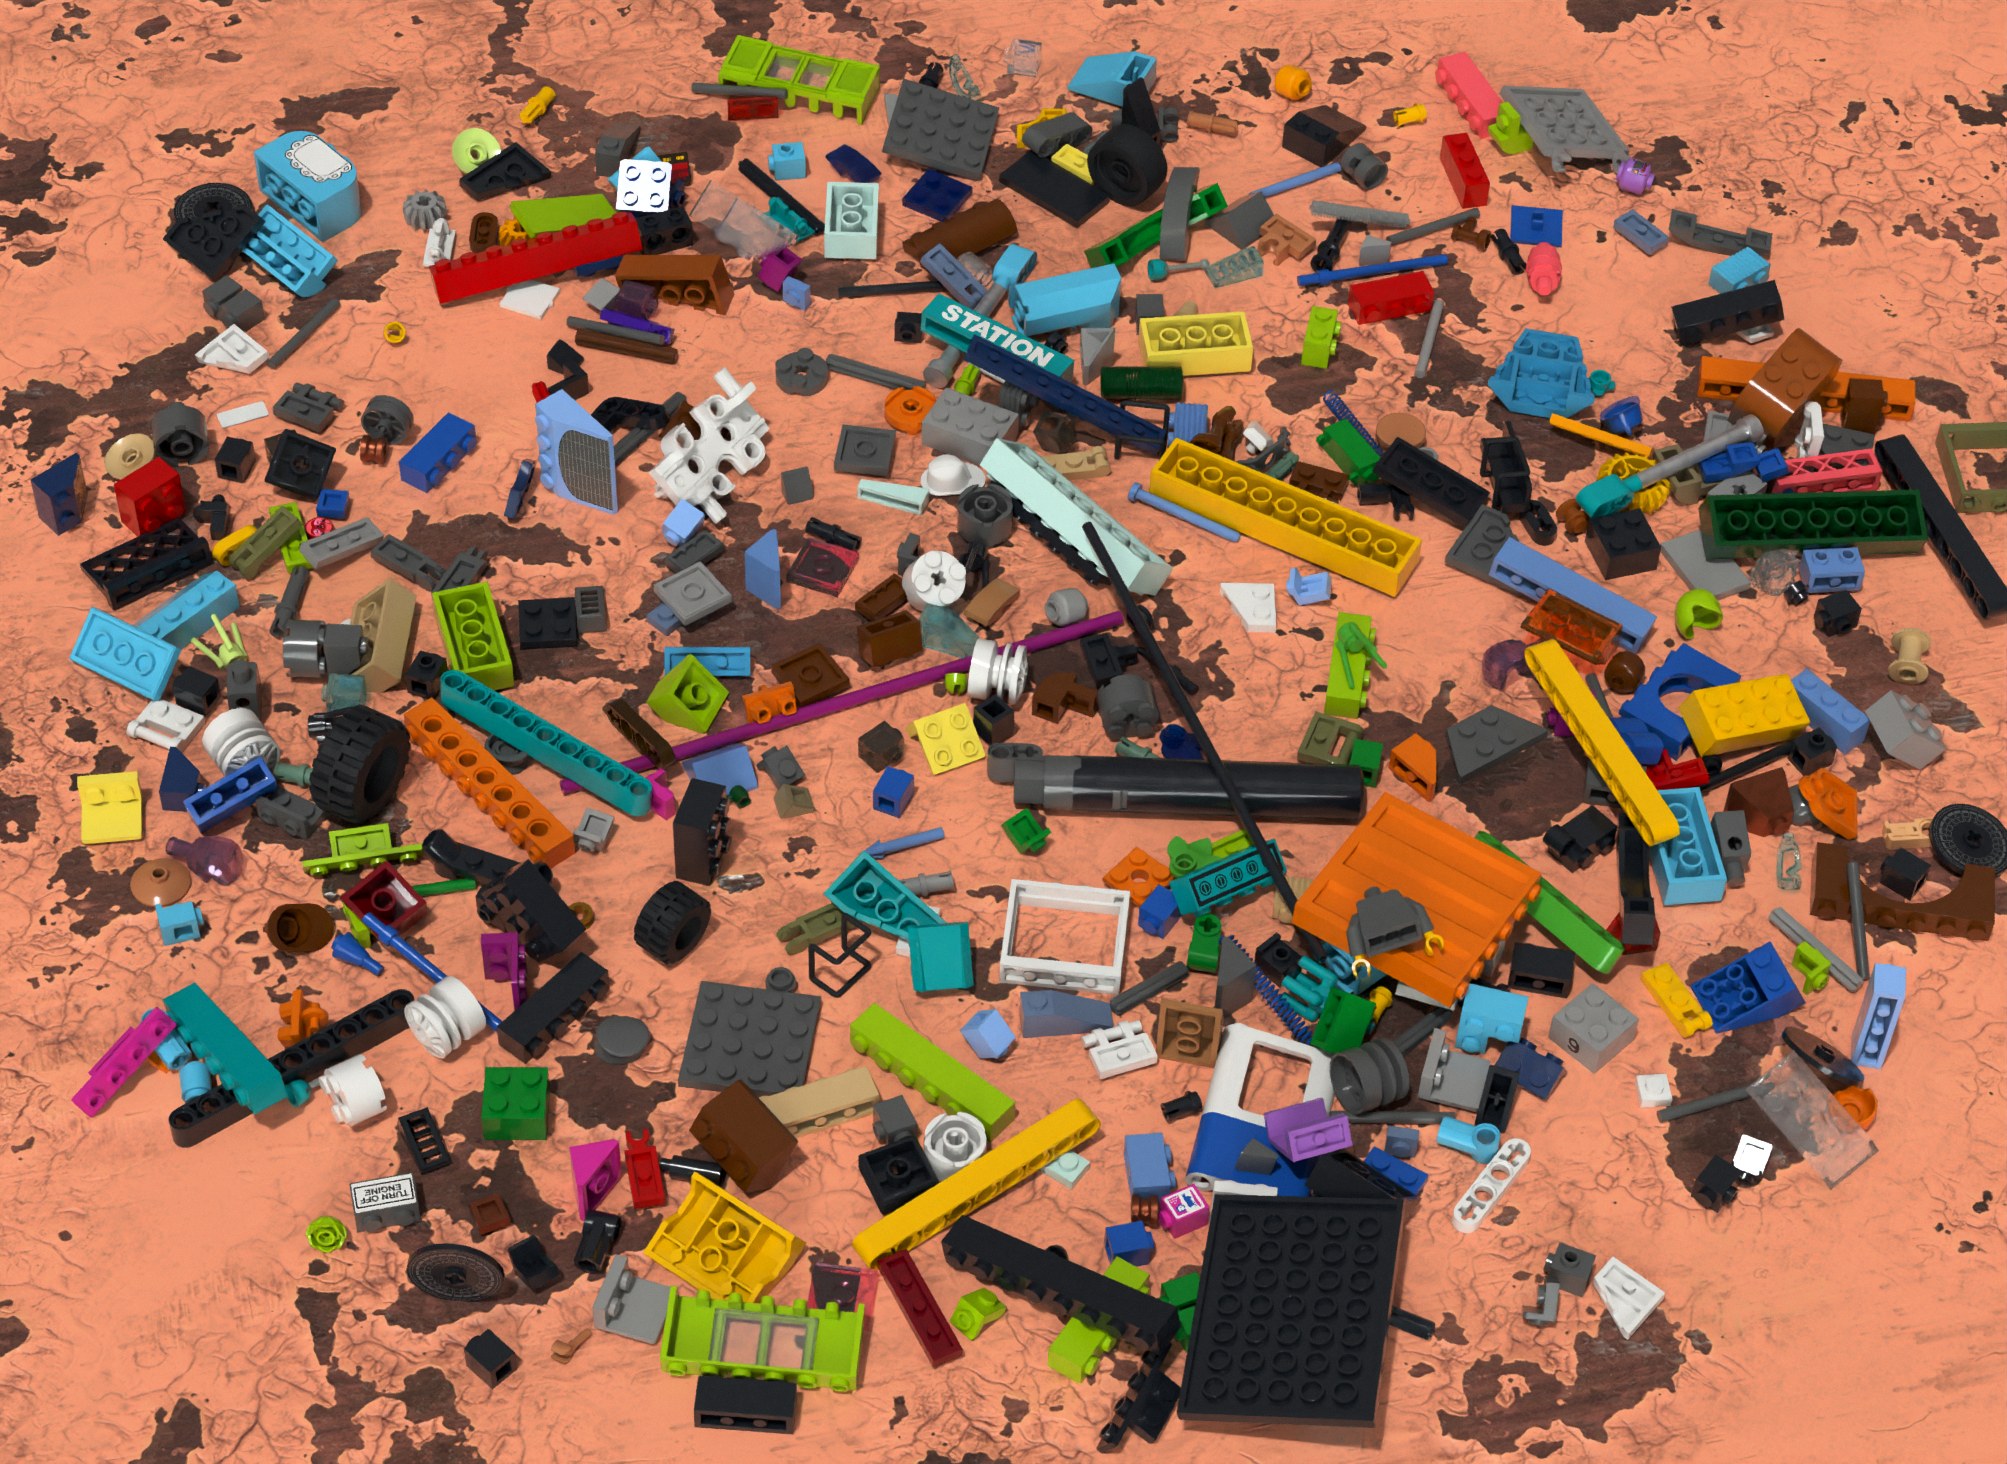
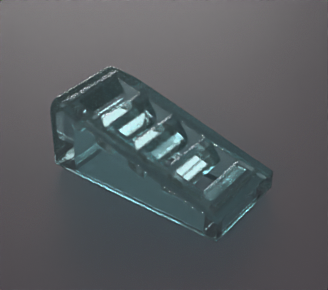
M1252 246L1205 267V273L1213 286L1218 288L1262 276L1264 262L1255 246Z

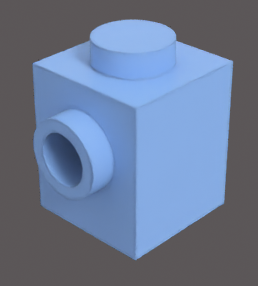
M681 499L663 522L662 534L664 538L674 546H682L692 539L703 526L705 514L684 499Z
M996 1009L978 1011L960 1030L979 1059L1000 1058L1009 1050L1008 1046L1016 1038Z

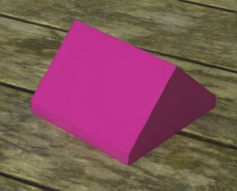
M615 1139L569 1147L573 1187L580 1220L584 1221L587 1211L589 1209L596 1210L622 1178L619 1142Z

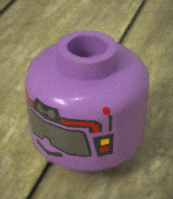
M1628 158L1626 162H1621L1615 181L1619 182L1620 189L1640 195L1645 188H1651L1655 174L1650 173L1651 165L1635 158Z

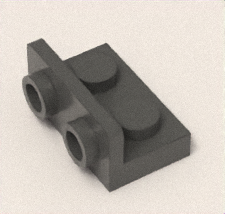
M279 786L278 790L274 791L268 798L259 795L255 800L258 817L267 824H274L284 829L288 834L292 836L297 835L305 840H308L328 817L327 812L320 809L316 804Z

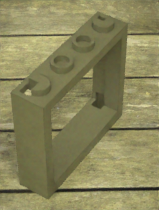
M2007 422L1940 424L1935 445L1956 512L2007 511V489L1966 490L1954 450L2007 448Z

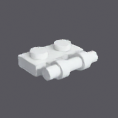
M1127 1020L1117 1023L1116 1027L1106 1030L1098 1028L1092 1030L1091 1034L1081 1037L1084 1048L1095 1045V1047L1089 1049V1058L1099 1079L1157 1063L1158 1055L1147 1033L1134 1035L1135 1033L1142 1032V1025L1139 1020L1130 1023ZM1121 1038V1040L1109 1043L1111 1040Z

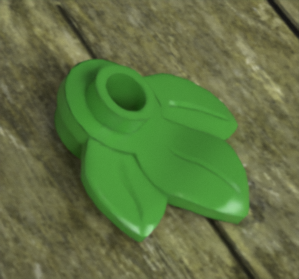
M1175 836L1167 847V853L1171 859L1169 870L1175 878L1222 859L1218 856H1211L1212 845L1209 838L1187 844L1185 840Z

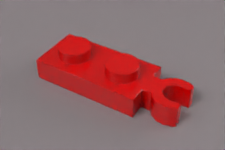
M643 1129V1138L641 1140L632 1139L631 1132H626V1146L629 1150H624L634 1209L665 1205V1194L656 1146H649L650 1136L647 1129Z

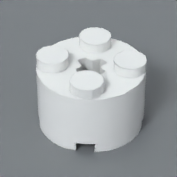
M930 551L922 555L907 567L902 578V586L907 595L908 602L917 610L926 613L940 611L948 607L964 591L966 569L954 556L943 551Z
M358 1054L325 1069L324 1076L319 1077V1083L323 1092L326 1095L330 1094L334 1103L331 1106V1111L335 1120L338 1123L344 1121L350 1127L387 1109V1105H381L380 1101L386 1099L381 1083L372 1066L366 1069L362 1062L367 1059L362 1054Z
M957 1112V1115L946 1116V1113L935 1117L926 1127L924 1153L939 1182H942L987 1154V1137L984 1126L977 1118L968 1113Z

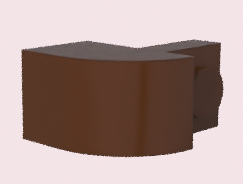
M1060 672L1052 674L1039 684L1032 696V715L1058 724L1066 709H1070L1093 718L1098 710V691L1077 684V674Z

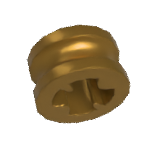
M576 902L569 906L575 915L583 914V919L580 921L586 930L593 925L594 917L589 904Z

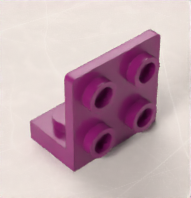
M518 932L481 934L485 980L511 979L515 1011L527 1000L525 981H527L528 974L527 963H525V944L519 945Z

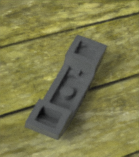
M1174 167L1170 175L1164 199L1160 232V259L1163 261H1186L1189 244L1187 231L1193 193L1197 192L1199 167Z
M1672 209L1668 230L1690 245L1705 251L1729 256L1746 249L1747 246L1760 256L1768 255L1770 252L1773 233L1747 228L1745 235L1696 223L1697 215Z

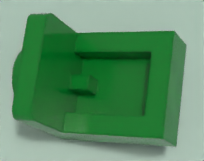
M1028 808L1001 825L1020 854L1029 849L1032 853L1036 852L1047 844L1045 838L1052 833L1049 828L1044 831L1041 829Z

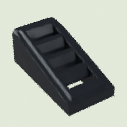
M428 1107L398 1118V1129L421 1175L451 1164ZM422 1125H424L425 1129H422L420 1131L414 1133L411 1132V1129ZM429 1135L430 1137L418 1143L415 1142V1139ZM434 1144L435 1148L420 1153L419 1149ZM439 1154L440 1159L425 1164L423 1159Z

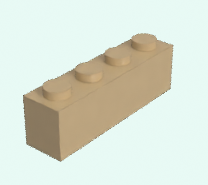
M867 1066L858 1069H849L842 1074L829 1078H820L813 1083L800 1087H791L784 1092L771 1096H761L759 1099L795 1138H799L873 1115V1105L879 1103L880 1095Z

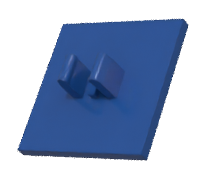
M1512 205L1511 241L1513 243L1529 245L1548 242L1551 246L1562 247L1563 210Z

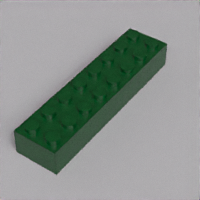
M1920 489L1708 495L1698 508L1706 559L1800 557L1803 550L1858 547L1860 555L1918 553L1928 541Z

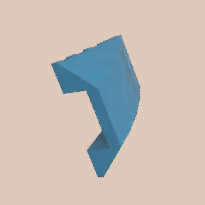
M1526 328L1515 342L1513 350L1505 356L1504 363L1498 366L1495 375L1491 376L1488 380V386L1511 412L1550 418L1553 413L1568 418L1593 404L1595 400L1594 393H1591L1590 379H1587L1586 376L1587 368L1583 364V354L1579 339L1574 336Z

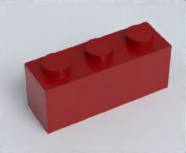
M1468 133L1443 136L1440 161L1462 209L1487 206L1490 181Z
M1424 271L1350 285L1348 306L1358 325L1432 311L1434 290Z

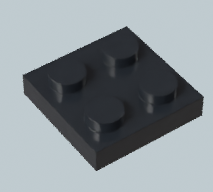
M575 597L518 600L520 650L577 647Z

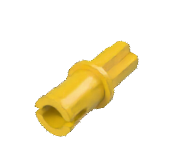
M544 86L535 97H531L528 100V105L519 114L523 124H531L539 115L545 113L546 107L556 96L552 88Z

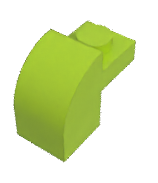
M1508 101L1499 104L1496 123L1488 126V133L1505 153L1518 154L1532 149L1533 139L1529 137V134L1520 123L1521 116Z

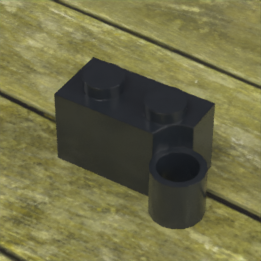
M1592 805L1563 826L1558 824L1552 826L1544 835L1543 842L1548 846L1547 852L1571 873H1574L1579 868H1585L1590 865L1594 858L1602 852L1607 853L1613 848L1616 842L1615 836L1618 826Z

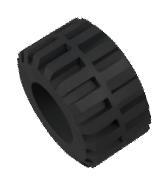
M679 881L667 883L651 896L641 910L634 927V940L636 944L665 964H674L680 961L694 949L706 931L711 915L710 902Z

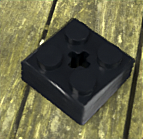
M285 429L280 436L264 480L266 483L315 501L322 490L336 448ZM299 459H303V465L307 466V469L296 470L297 466L293 464V461L297 462Z
M910 1136L858 1156V1168L882 1214L902 1207L939 1184V1180L916 1136Z

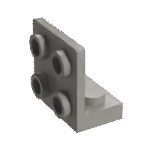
M1434 1028L1417 1098L1477 1112L1491 1062L1486 1059L1450 1051V1044L1444 1043L1446 1031Z
M616 1254L592 1307L594 1328L649 1344H656L666 1320L670 1287L632 1276V1272L629 1271L628 1258Z

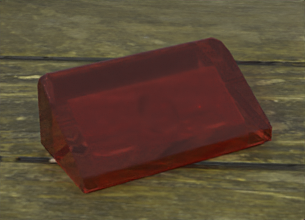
M778 96L727 99L728 121L778 118Z

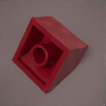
M387 860L340 897V900L361 922L363 917L370 912L386 926L391 925L399 932V935L405 933L427 915V902ZM363 923L365 927L377 938V940L379 942H382L378 939L379 935L375 933L371 928H369L365 923Z

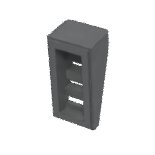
M603 586L575 587L578 633L606 631Z

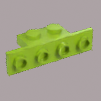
M388 823L330 831L332 857L302 861L304 873L310 872L311 876H320L327 874L329 869L340 868V871H352L358 869V865L369 863L371 867H378L386 860L400 859V862H412L417 860L418 856L423 855L422 843L392 848Z

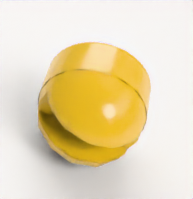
M389 322L383 329V336L390 343L401 342L405 337V328L399 322ZM387 329L400 331L399 336L388 335Z

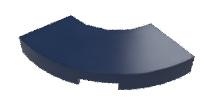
M528 458L522 460L516 481L509 493L504 516L514 518L519 513L523 505L524 493L528 492L537 463L535 460Z

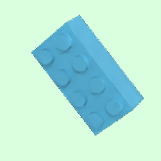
M1700 787L1657 790L1677 819L1680 829L1678 837L1649 846V857L1663 905L1721 901L1727 877Z

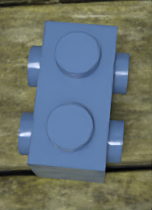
M1858 547L1803 550L1798 568L1803 584L1805 586L1809 585L1808 593L1860 590L1865 574Z

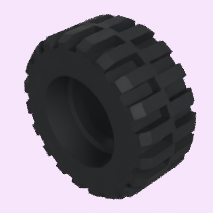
M358 706L345 711L342 717L335 720L334 726L328 729L323 743H320L318 747V754L313 760V771L310 773L309 778L311 782L309 790L316 806L353 824H362L373 820V817L378 816L382 812L383 807L390 803L392 795L399 788L400 780L404 777V769L409 761L408 752L411 749L410 735L401 721L367 706Z

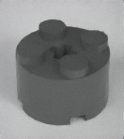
M173 402L168 408L161 410L151 419L150 426L153 447L156 449L155 455L164 460L169 466L179 467L178 463L182 462L194 465L207 456L209 438L206 419L199 410L185 406L182 402Z
M979 484L969 486L960 494L957 532L966 541L981 542L988 550L1004 541L1010 535L1013 521V504L1011 495L1007 490L995 484H988V487H979Z
M288 620L285 628H290V634L283 637L284 668H290L286 676L323 678L327 673L323 647L327 624L323 620Z
M1124 674L1110 679L1111 684L1105 688L1103 685L1099 688L1097 701L1102 725L1111 739L1117 740L1123 736L1126 738L1136 736L1147 737L1153 733V727L1159 719V711L1153 685L1150 681H1144L1143 677L1137 674Z

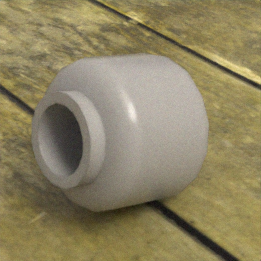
M1076 588L1055 591L1050 594L1045 603L1047 618L1060 627L1083 621L1088 609L1087 599Z

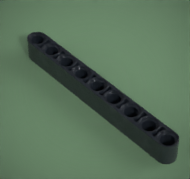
M1901 434L1877 441L1875 444L1876 456L1898 490L1920 489L1927 535L1980 616L1986 620L2006 614L2007 587L1908 438Z
M405 989L392 991L267 1060L280 1072L284 1086L295 1080H304L309 1083L324 1075L325 1069L358 1054H362L410 1028L405 1018L404 1008L410 1002L415 1001L414 996ZM221 1084L171 1112L169 1125L173 1141L182 1148L192 1147L253 1114V1112L246 1105L242 1107L236 1100L233 1090L227 1091Z

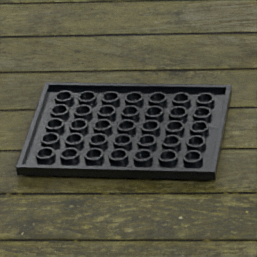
M1215 1194L1177 1407L1179 1420L1375 1428L1406 1209L1404 1199Z

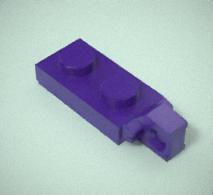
M603 309L600 315V319L608 321V324L661 334L665 336L664 344H671L674 328L614 309Z

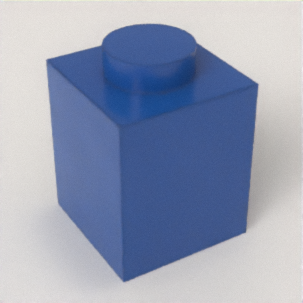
M887 766L873 790V809L900 818L914 795V775L904 770Z
M1158 884L1139 909L1138 926L1147 933L1154 934L1162 939L1166 937L1182 917L1171 890Z
M1143 1221L1105 1228L1104 1247L1110 1265L1116 1256L1136 1267L1149 1264L1150 1251H1154V1241L1151 1232H1146Z

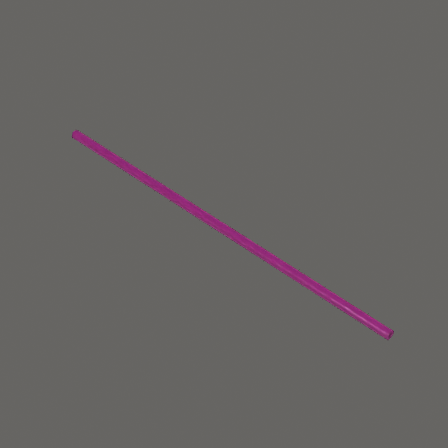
M1116 611L1011 643L1013 645L1012 657H1015L1019 645L1026 646L1027 653L1121 625L1124 623L1123 616L1120 611ZM1006 645L998 647V655H1003ZM972 655L797 708L796 713L788 716L782 713L772 716L768 722L762 724L754 721L672 746L675 759H683L944 679L945 674H961L970 671ZM645 755L620 762V764L636 773L656 767ZM569 778L559 781L563 795L585 789Z

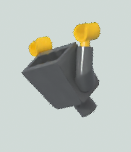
M1370 887L1364 893L1365 899L1356 903L1358 913L1352 915L1346 931L1350 954L1355 958L1352 971L1356 979H1358L1356 970L1359 966H1366L1368 976L1370 977L1371 975L1370 964L1367 960H1364L1363 954L1366 953L1369 958L1423 940L1422 934L1426 938L1424 951L1427 955L1432 956L1433 954L1432 948L1429 946L1430 942L1437 943L1440 951H1442L1444 941L1441 936L1433 933L1434 926L1424 906L1408 897H1403L1398 890L1392 889L1382 893L1379 887Z

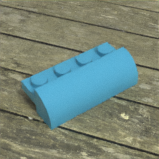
M266 204L258 214L266 222L242 251L299 296L310 297L317 294L327 285L322 280L338 259Z

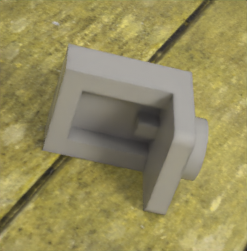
M586 807L578 829H575L573 832L574 843H577L579 848L588 852H593L594 849L602 852L614 824V816Z

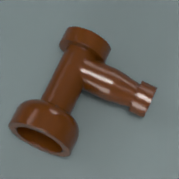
M1469 217L1463 227L1455 224L1451 239H1463L1474 242L1478 249L1486 251L1491 240V231L1483 229L1479 233L1473 232L1472 230L1476 226L1477 220L1474 217Z

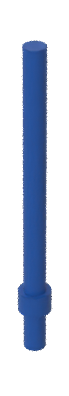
M1446 254L1334 271L1323 269L1317 270L1314 274L1297 276L1298 286L1311 284L1322 286L1330 284L1331 281L1445 265L1448 263V258Z
M370 912L363 917L362 922L379 935L378 939L386 946L391 945L436 983L447 976L404 941L394 927L391 925L386 926ZM478 1001L486 1017V1024L497 1032V1026L503 1021Z

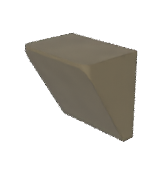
M783 784L774 795V802L779 817L782 819L805 815L815 811L808 788Z

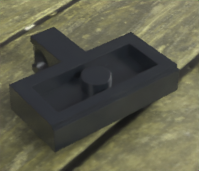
M1108 633L1081 638L1080 647L1096 688L1111 684L1110 679L1124 675L1122 669L1138 662L1134 644L1123 647L1112 646Z

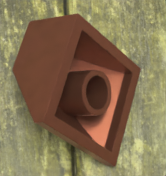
M1780 767L1731 783L1723 812L1744 810L1747 831L1761 837L1781 834L1788 830L1794 808L1784 769Z

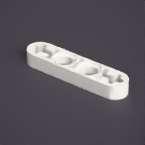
M1513 1138L1501 1147L1456 1204L1452 1215V1224L1456 1230L1462 1233H1472L1480 1227L1528 1165L1531 1148L1527 1142ZM1521 1153V1155H1517L1513 1159L1512 1164L1509 1163L1511 1154ZM1495 1170H1502L1508 1175V1178L1497 1180L1491 1173ZM1478 1191L1488 1192L1492 1199L1481 1201L1476 1198L1475 1193ZM1472 1207L1474 1209L1472 1218L1463 1220L1461 1217L1467 1216Z

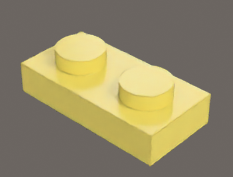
M1066 144L1051 157L1052 162L1094 185L1087 167V154Z

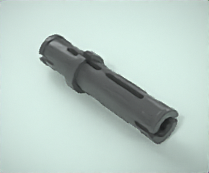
M297 566L292 569L282 600L276 605L274 610L276 616L269 631L276 638H280V635L282 638L287 636L289 628H285L286 622L288 620H295L298 614L296 608L310 576L308 569L303 566L299 567V571Z

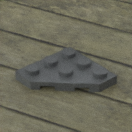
M1482 504L1446 554L1445 563L1517 595L1521 594V592L1488 575L1494 558L1508 538L1511 537L1518 542L1519 540L1510 528L1507 514Z

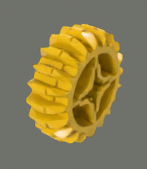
M1625 452L1623 457L1615 454L1613 459L1607 458L1606 462L1601 465L1596 481L1611 474H1617L1621 480H1624L1656 465L1657 462L1656 460H1649L1647 455L1645 457L1638 456V453L1629 455ZM1664 478L1635 492L1632 502L1624 509L1618 511V513L1639 508L1648 515H1651L1653 510L1659 511L1660 507L1667 500L1670 491L1669 481Z

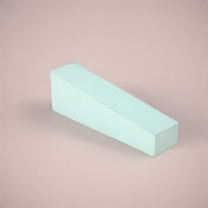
M861 479L857 486V498L922 516L929 502V489Z

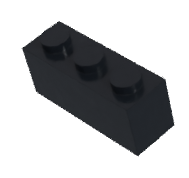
M720 1375L698 1376L694 1404V1425L699 1428L793 1434L797 1406V1383H789L786 1380L762 1381L751 1377L735 1379L724 1378Z

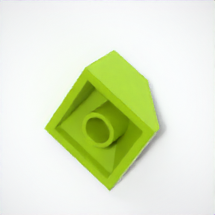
M689 654L657 683L646 703L665 722L703 734L708 730L729 691L692 654Z

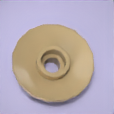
M140 433L130 434L119 439L106 454L104 462L106 471L113 478L121 480L154 460L156 449L153 447V441L147 435Z

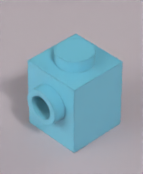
M802 142L772 144V155H768L769 171L774 170L775 181L806 178V160Z

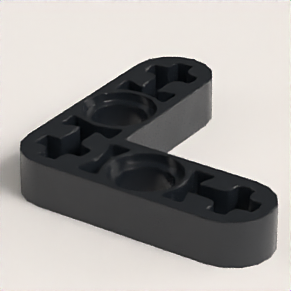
M611 397L604 400L591 414L609 432L618 424L658 430L669 423V416L663 405L622 397Z

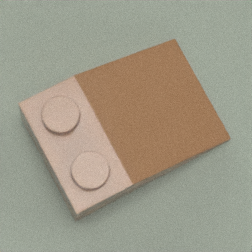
M1161 998L1156 1044L1158 1058L1214 1068L1222 1040L1223 1009Z

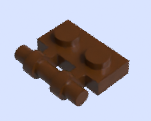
M1297 461L1289 484L1339 504L1348 485L1349 475Z

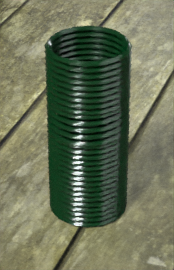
M1181 366L1101 367L1102 399L1133 400V397L1134 400L1182 399L1183 371Z

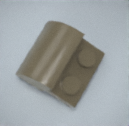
M1679 444L1653 450V460H1656L1658 464L1687 449L1682 450ZM1698 463L1666 477L1677 500L1687 505L1697 504L1699 496L1707 494L1724 481L1719 480L1705 483Z

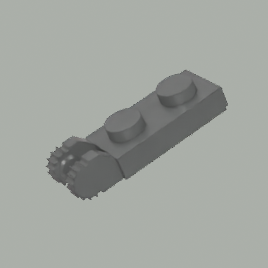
M390 534L370 551L371 558L411 581H416L426 591H432L436 587V582L432 577L441 580L446 573V569L434 562L431 557ZM428 571V573H429L432 577L428 576V575H427L426 573H424V572Z

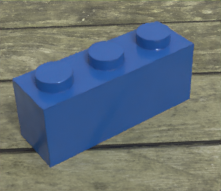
M448 412L399 460L401 481L425 493H428L435 485H439L443 477L451 469L456 468L460 460L468 452L474 450L477 444L475 425Z
M260 756L185 799L183 803L186 811L202 834L254 804L259 795L266 797L278 790L275 778Z

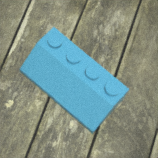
M218 571L201 575L132 625L183 649L191 643L192 638L197 639L215 626L211 618L212 614H216L219 621H222L240 608L236 584Z

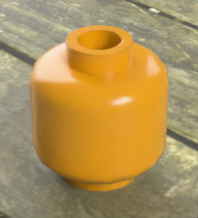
M1288 64L1283 66L1275 76L1276 91L1289 99L1300 100L1311 89L1310 74L1305 69Z

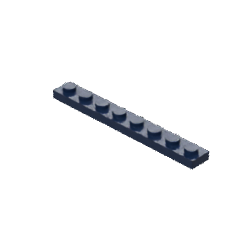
M975 334L971 338L963 360L1115 436L1128 435L1164 439L1166 430ZM1127 441L1154 456L1160 450V444Z

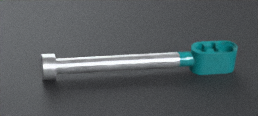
M1749 414L1737 420L1736 427L1624 480H1621L1617 474H1611L1587 485L1577 494L1576 502L1590 518L1618 512L1632 502L1635 492L1726 450V445L1755 442L1762 439L1764 435L1763 426L1755 415Z

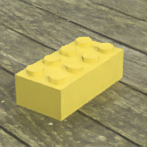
M1245 311L1140 318L1138 343L1144 367L1181 366L1183 376L1251 371L1253 345Z

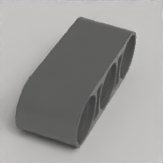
M1070 112L1030 126L1024 132L1022 142L1039 157L1043 158L1055 154L1066 144L1072 147L1084 144L1091 137L1093 129L1092 126L1077 114Z

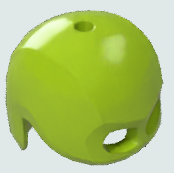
M1694 589L1685 593L1678 600L1675 607L1677 627L1681 635L1690 640L1694 638L1692 627L1712 629L1719 626L1723 620V613L1718 600L1711 592L1705 589Z

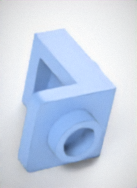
M1296 567L1291 568L1290 578L1286 582L1287 591L1290 596L1295 598L1299 606L1328 600L1331 594L1332 578L1328 571L1302 577Z

